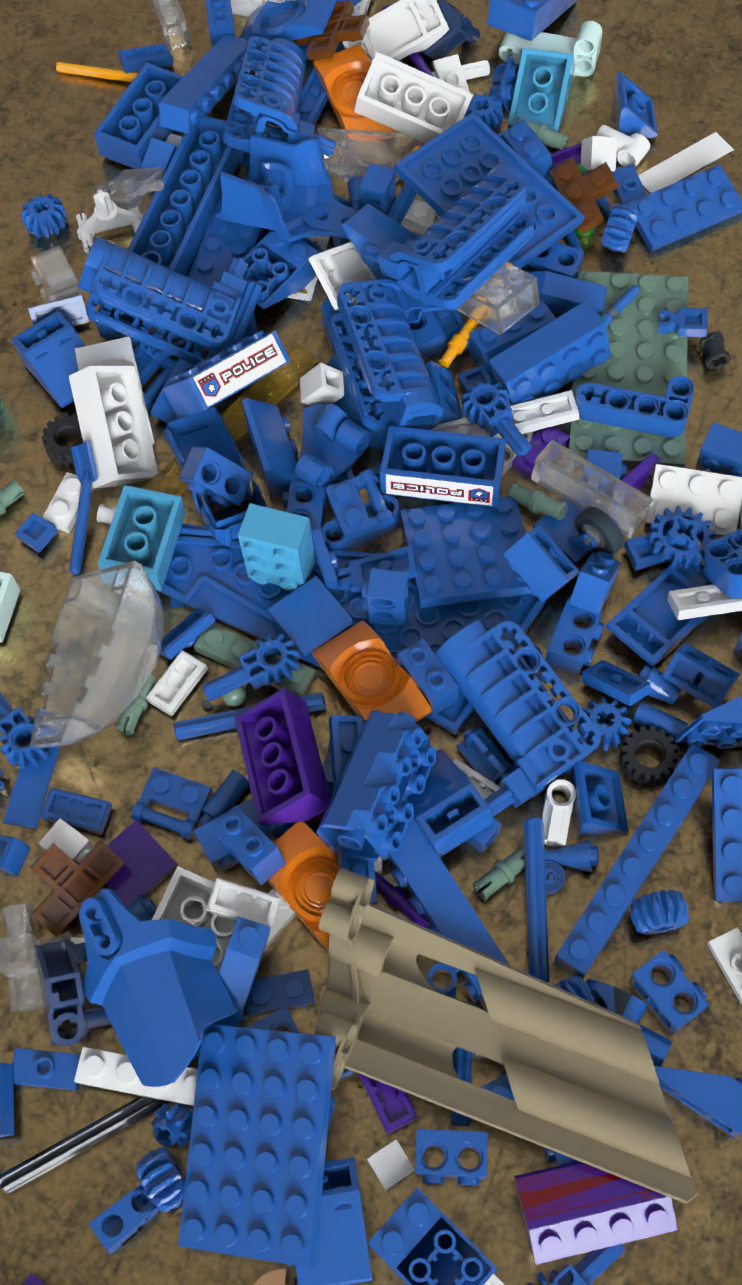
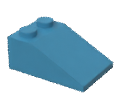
M523 48L508 121L509 127L518 123L522 117L541 126L546 124L548 129L559 132L576 66L574 54Z

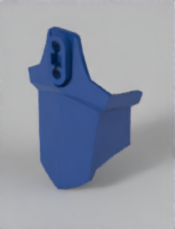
M254 134L250 136L248 177L240 179L222 171L220 174L222 198L214 207L216 219L275 230L279 239L287 242L313 236H332L348 239L341 225L358 212L334 199L332 181L324 165L320 145L316 139L309 138L296 144H290Z
M102 889L92 898L84 900L79 909V919L84 935L88 961L82 984L83 994L90 1003L103 1006L141 1084L148 1087L172 1084L180 1077L196 1054L203 1040V1029L213 1022L232 1016L237 1012L212 962L217 948L215 933L209 928L190 926L172 919L142 921L119 899L112 889Z

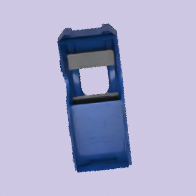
M215 407L166 424L167 429L164 430L165 438L181 470L184 468L192 447H207L246 469L243 458L235 445L236 442L229 434L225 426L226 423ZM204 467L201 470L202 478L205 476ZM252 476L253 492L249 485L240 506L231 505L213 512L208 501L209 495L205 493L204 495H199L191 491L194 504L201 519L215 540L224 545L231 544L232 540L238 538L239 530L250 503L269 508L261 495L260 487L255 483Z

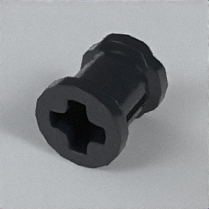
M711 332L707 334V337H702L699 340V344L707 357L705 360L706 366L712 370L722 368L731 361L730 353L725 350L723 344L725 339L722 332Z

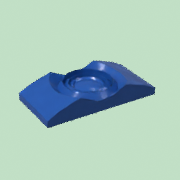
M290 0L281 3L267 1L248 17L239 38L249 40L250 37L258 36L271 41L276 38L292 41L323 34L336 0Z
M678 562L675 567L670 565L607 623L606 628L653 667L670 654L696 626L709 617L703 616L677 620L667 601L669 591L714 584L705 577L704 565L701 563L699 566H695L690 562L688 568L685 569L682 562Z

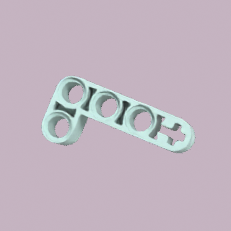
M586 21L581 24L577 38L541 32L536 38L529 41L505 32L498 53L505 62H507L509 55H512L515 64L520 65L523 48L574 54L576 65L574 75L587 77L592 75L595 70L603 31L597 22Z

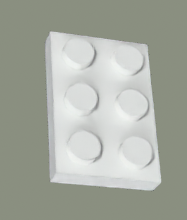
M656 464L645 523L652 524L656 515H663L666 508L673 513L676 506H680L682 512H686L690 507L692 508V514L695 516L700 512L703 513L701 518L703 522L708 520L712 522L709 530H715L716 534L724 536L732 533L737 529L741 507L742 477Z

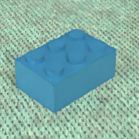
M124 485L98 561L104 579L159 591L162 590L185 517L181 496Z
M250 503L238 533L248 578L259 584L271 583L279 585L284 590L293 592L310 580L316 563L310 520L308 517Z

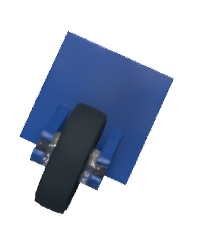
M576 490L571 491L561 500L568 505L566 515L562 520H557L545 514L533 525V528L541 525L575 565L592 550L596 553L606 552L614 555L624 545V538L617 521L613 520L609 514L594 507Z

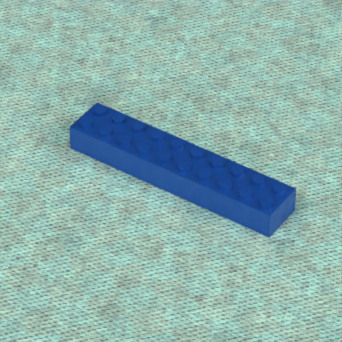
M205 116L200 124L189 134H184L127 250L185 276L187 275L201 245L212 214H214V207L222 198L220 174L223 171L234 175L240 162L238 149L225 144L222 138L227 121ZM101 304L97 310L99 313L103 310V305ZM112 309L109 317L113 318L116 310ZM128 314L118 316L120 322L130 325L133 323L132 317ZM139 321L136 329L140 330L142 321ZM96 322L100 337L115 340L129 337ZM151 327L148 334H155L156 328ZM131 338L132 346L137 347L140 341Z

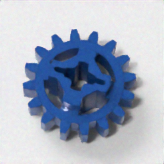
M676 506L673 513L666 508L663 515L657 514L654 522L651 524L648 532L650 533L648 543L655 544L652 550L653 554L662 553L660 561L672 560V567H675L678 562H682L684 569L688 568L690 562L695 566H699L701 560L704 559L706 545L714 541L713 538L716 532L715 530H709L712 522L710 520L703 522L701 520L703 513L700 512L695 516L692 514V508L690 507L686 512H682L680 506ZM666 528L667 531H666L665 536H664V535H663V529ZM698 538H700V542H701V545H700V546L697 545V543H698V541H699Z

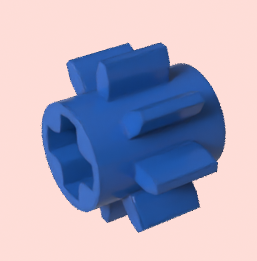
M166 1103L163 1104L154 1113L156 1118L151 1122L154 1138L165 1147L172 1148L176 1142L180 1147H183L190 1140L193 1113L183 1104L175 1103L171 1108Z

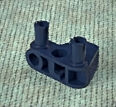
M447 0L436 1L449 30L429 48L422 51L425 55L435 60L442 59L464 41L469 44H475L477 40L473 38L474 36L478 39L480 38V32L472 26L471 20Z
M70 939L35 946V956L51 1045H74L81 1038L86 1037L89 1029L110 1025L111 1022L103 1006L84 1009L83 1006L85 1001L78 964L88 962L85 942L74 944L73 941L70 942ZM69 1019L70 1022H73L67 1029L62 1030V1028H58L64 1020Z

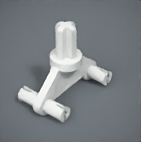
M102 189L97 190L98 194L93 196L96 206L92 216L87 219V214L81 213L82 220L80 213L76 215L79 226L77 235L82 240L84 251L86 253L90 252L88 246H90V249L92 248L94 233L127 225L133 227L134 233H136L144 217L140 213L138 202L132 200L133 208L131 201L127 203L129 210L121 209L111 201L108 192H103Z

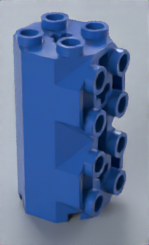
M378 710L371 711L316 832L329 847L337 850L338 846L341 845L347 848L345 855L353 859L374 862L388 851L396 852L401 848L403 836L414 816V807L412 803L408 802L407 796L423 793L431 767L437 759L436 750L430 746L429 737L419 725L415 724L416 719L406 712L395 714L383 713Z

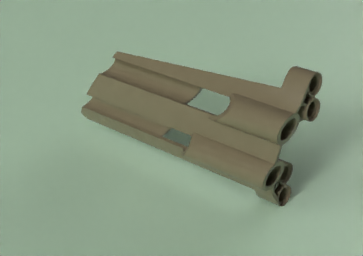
M344 868L339 870L333 883L331 898L327 902L319 922V930L329 933L328 952L330 965L327 987L324 990L321 1001L319 1022L314 1033L316 1035L336 1036L332 1078L333 1090L337 1086L344 1069L347 1068L687 1204L697 1196L639 1023L371 904L370 899L374 887V879ZM421 954L476 975L487 1010L435 990L420 972L416 962L417 955ZM459 1047L503 1064L515 1101L461 1080L452 1062L454 1049Z

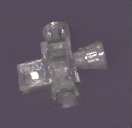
M30 904L12 905L1 910L9 937L0 939V973L8 977L10 1008L13 1013L44 1007L35 946L70 939L71 942L72 937L68 931L44 942L38 940L32 934L33 916L31 913L34 911V906Z

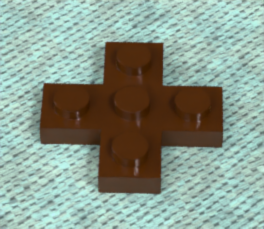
M352 1L336 2L323 34L296 39L293 42L296 45L308 46L306 53L309 60L333 58L339 42L363 40L370 22L367 15L352 16L354 11Z
M572 157L549 171L559 190L558 192L585 216L583 223L577 227L581 235L605 222L596 201L619 188L607 162L582 175Z
M99 840L77 864L53 842L30 866V869L53 888V891L38 905L31 915L57 937L79 913L84 900L92 898L100 890L105 889L103 886L125 864L124 860L103 841Z

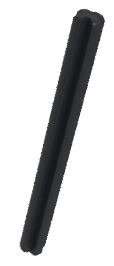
M139 1096L0 1174L1 1189L5 1193L14 1191L156 1111L163 1104L170 1102Z

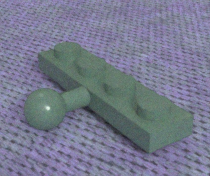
M214 624L202 632L194 645L195 652L232 669L242 666L238 658L239 656L249 652V649L259 648L256 643ZM272 656L268 664L278 663L281 656ZM297 662L300 669L299 671H290L293 676L292 681L284 677L282 678L281 687L276 685L274 679L269 685L279 690L285 688L297 697L305 695L316 673L314 669ZM247 684L223 695V701L229 706L241 705L246 698L245 687Z

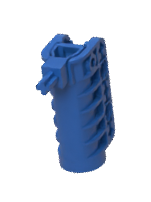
M258 36L249 38L222 137L224 143L228 146L250 153V136L252 134L290 144L314 138L319 142L321 153L329 156L333 155L336 141L314 134L315 125L299 121L300 114L297 113L306 70V59L302 50L294 42L282 38H276L273 41ZM250 69L255 71V75L249 74Z
M496 165L463 198H460L450 210L446 211L436 223L432 224L422 236H419L414 241L409 239L404 245L393 241L385 249L369 244L366 247L367 252L364 254V258L378 263L382 275L393 280L396 279L400 288L409 296L446 310L460 307L535 234L532 219L524 216L528 212L525 199L527 190L524 181L521 180L520 172L508 165Z
M97 236L85 262L78 288L91 293L86 305V314L94 322L161 351H165L191 364H196L204 360L200 357V352L203 349L208 351L207 360L213 357V354L218 352L225 342L247 281L243 280L248 264L241 257H239V260L233 258L228 272L224 271L219 283L213 282L212 287ZM98 304L103 305V310L100 313L95 312V307ZM112 309L116 310L113 318L109 317ZM128 314L132 317L133 323L130 325L120 322L118 316ZM139 321H142L140 330L136 329ZM151 327L156 328L154 336L148 334ZM165 332L169 333V334L167 335L166 340L163 341L162 338H163V336H164V333H165ZM181 337L185 341L186 346L179 348L173 345L171 338ZM191 343L195 345L192 353L189 352Z
M389 279L342 284L337 295V306L340 313L334 314L331 317L328 332L361 422L366 428L371 430L389 429V426L432 430L441 421L443 409L408 323H418L422 312L443 311V309L409 296L400 288L396 281ZM351 297H355L353 306ZM337 324H341L343 328H346L344 333L345 336H342V328L340 326H337ZM351 344L354 351H347L343 345ZM354 361H357V370L362 372L361 381H359L360 376L357 370H353L355 364ZM360 389H369L370 394H373V396L366 397L362 395ZM371 406H373V409H372V410H373V413H374L375 417H374V416H370Z
M477 620L453 635L436 652L435 655L458 684L461 692L514 762L511 768L512 773L503 778L499 784L500 789L484 799L490 807L492 817L511 804L517 808L530 798L545 791L553 781L562 779L571 773L575 763L577 764L579 761L584 762L588 755L598 747L601 740L598 729L521 627L516 623L504 621L487 631L481 622ZM503 630L506 633L513 632V643L516 647H518L520 644H522L523 647L516 650V648L509 640L502 639L501 637L503 635ZM522 655L532 657L535 662L533 669L529 667L522 658ZM539 669H541L542 671L539 677L543 681V683L547 684L550 682L553 685V687L550 690L552 695L555 698L558 695H560L562 698L558 699L557 701L553 699V697L550 695V693L547 691V689L535 675ZM559 706L569 707L573 712V719L569 720ZM578 720L581 722V724L578 726L579 731L583 735H587L589 733L592 737L589 741L591 746H589L586 743V741L574 727V724Z

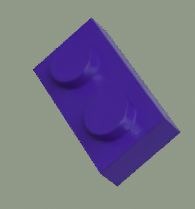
M555 426L540 429L529 442L531 449L525 456H516L513 459L512 467L536 481L567 446L570 436Z

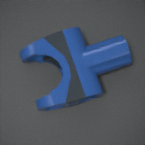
M593 979L586 980L592 991V996L601 1007L640 1023L647 1009V1005L642 1000L607 983ZM640 1024L654 1066H661L673 1041Z

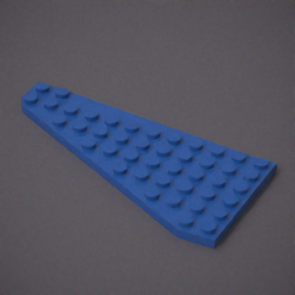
M178 537L167 575L160 591L161 593L194 609L210 612L215 619L264 642L267 641L268 633L273 635L274 640L280 634L285 635L269 616L267 609L292 592L284 590L279 585L271 583L259 584L248 578L239 541H232L231 544L224 545L210 538ZM333 550L338 564V568L334 569L335 574L337 570L346 568L348 562L376 555L377 553ZM316 562L310 580L317 576L323 583ZM414 578L408 579L409 604L406 626L404 627L369 623L368 611H363L364 598H362V591L339 590V593L333 594V596L351 616L353 624L333 638L363 620L382 639L397 662L398 653L422 638L434 654H436L438 649L453 635L477 620L481 622L487 631L504 621H512L519 625L524 633H526L549 598L542 602L531 593L420 608ZM503 630V635L501 638L509 640L516 648L515 644L512 641L514 633H506ZM312 652L305 657L301 655L300 659L322 669L313 657ZM458 688V701L433 717L431 714H428L425 718L457 735L474 708Z

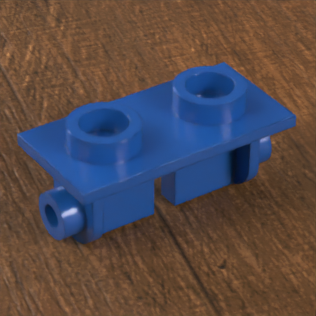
M509 55L507 63H500L496 67L492 81L494 86H491L488 97L495 95L496 100L501 101V105L505 106L507 112L511 108L519 66L515 64L512 55Z
M473 728L469 729L463 735L465 739L456 745V748L476 772L499 786L503 778L512 773V765L481 728L477 731H474Z

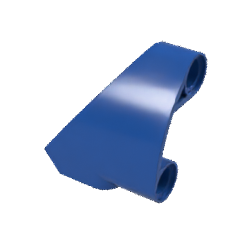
M318 403L303 408L302 445L294 475L316 489L330 484L345 473L362 455L370 443L369 439L372 438V433L350 420L343 410L332 403H328L326 406Z

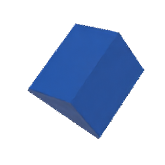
M619 71L616 74L613 96L616 130L628 136L638 133L646 138L656 137L658 130L653 99Z
M579 761L577 764L575 763L572 767L570 783L576 790V798L573 803L578 837L586 838L628 833L629 829L619 771Z

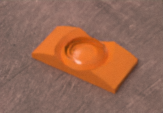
M360 44L334 53L333 58L313 61L315 71L352 151L399 133V131L354 112L358 94L372 64Z
M363 620L312 651L313 657L357 716L363 717V724L368 719L372 710L395 714L406 712L412 715L416 722L432 712L430 705L411 676L399 666L382 639Z
M303 821L295 823L274 842L286 864L267 882L328 951L329 933L319 930V922L322 912L331 898L333 883L339 872V861L312 829Z

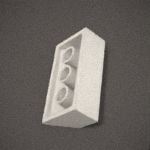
M376 52L358 94L354 112L427 143L464 118L473 94Z
M88 366L69 375L83 443L84 441L91 442L97 468L98 479L92 482L93 488L117 487L159 477L135 366Z

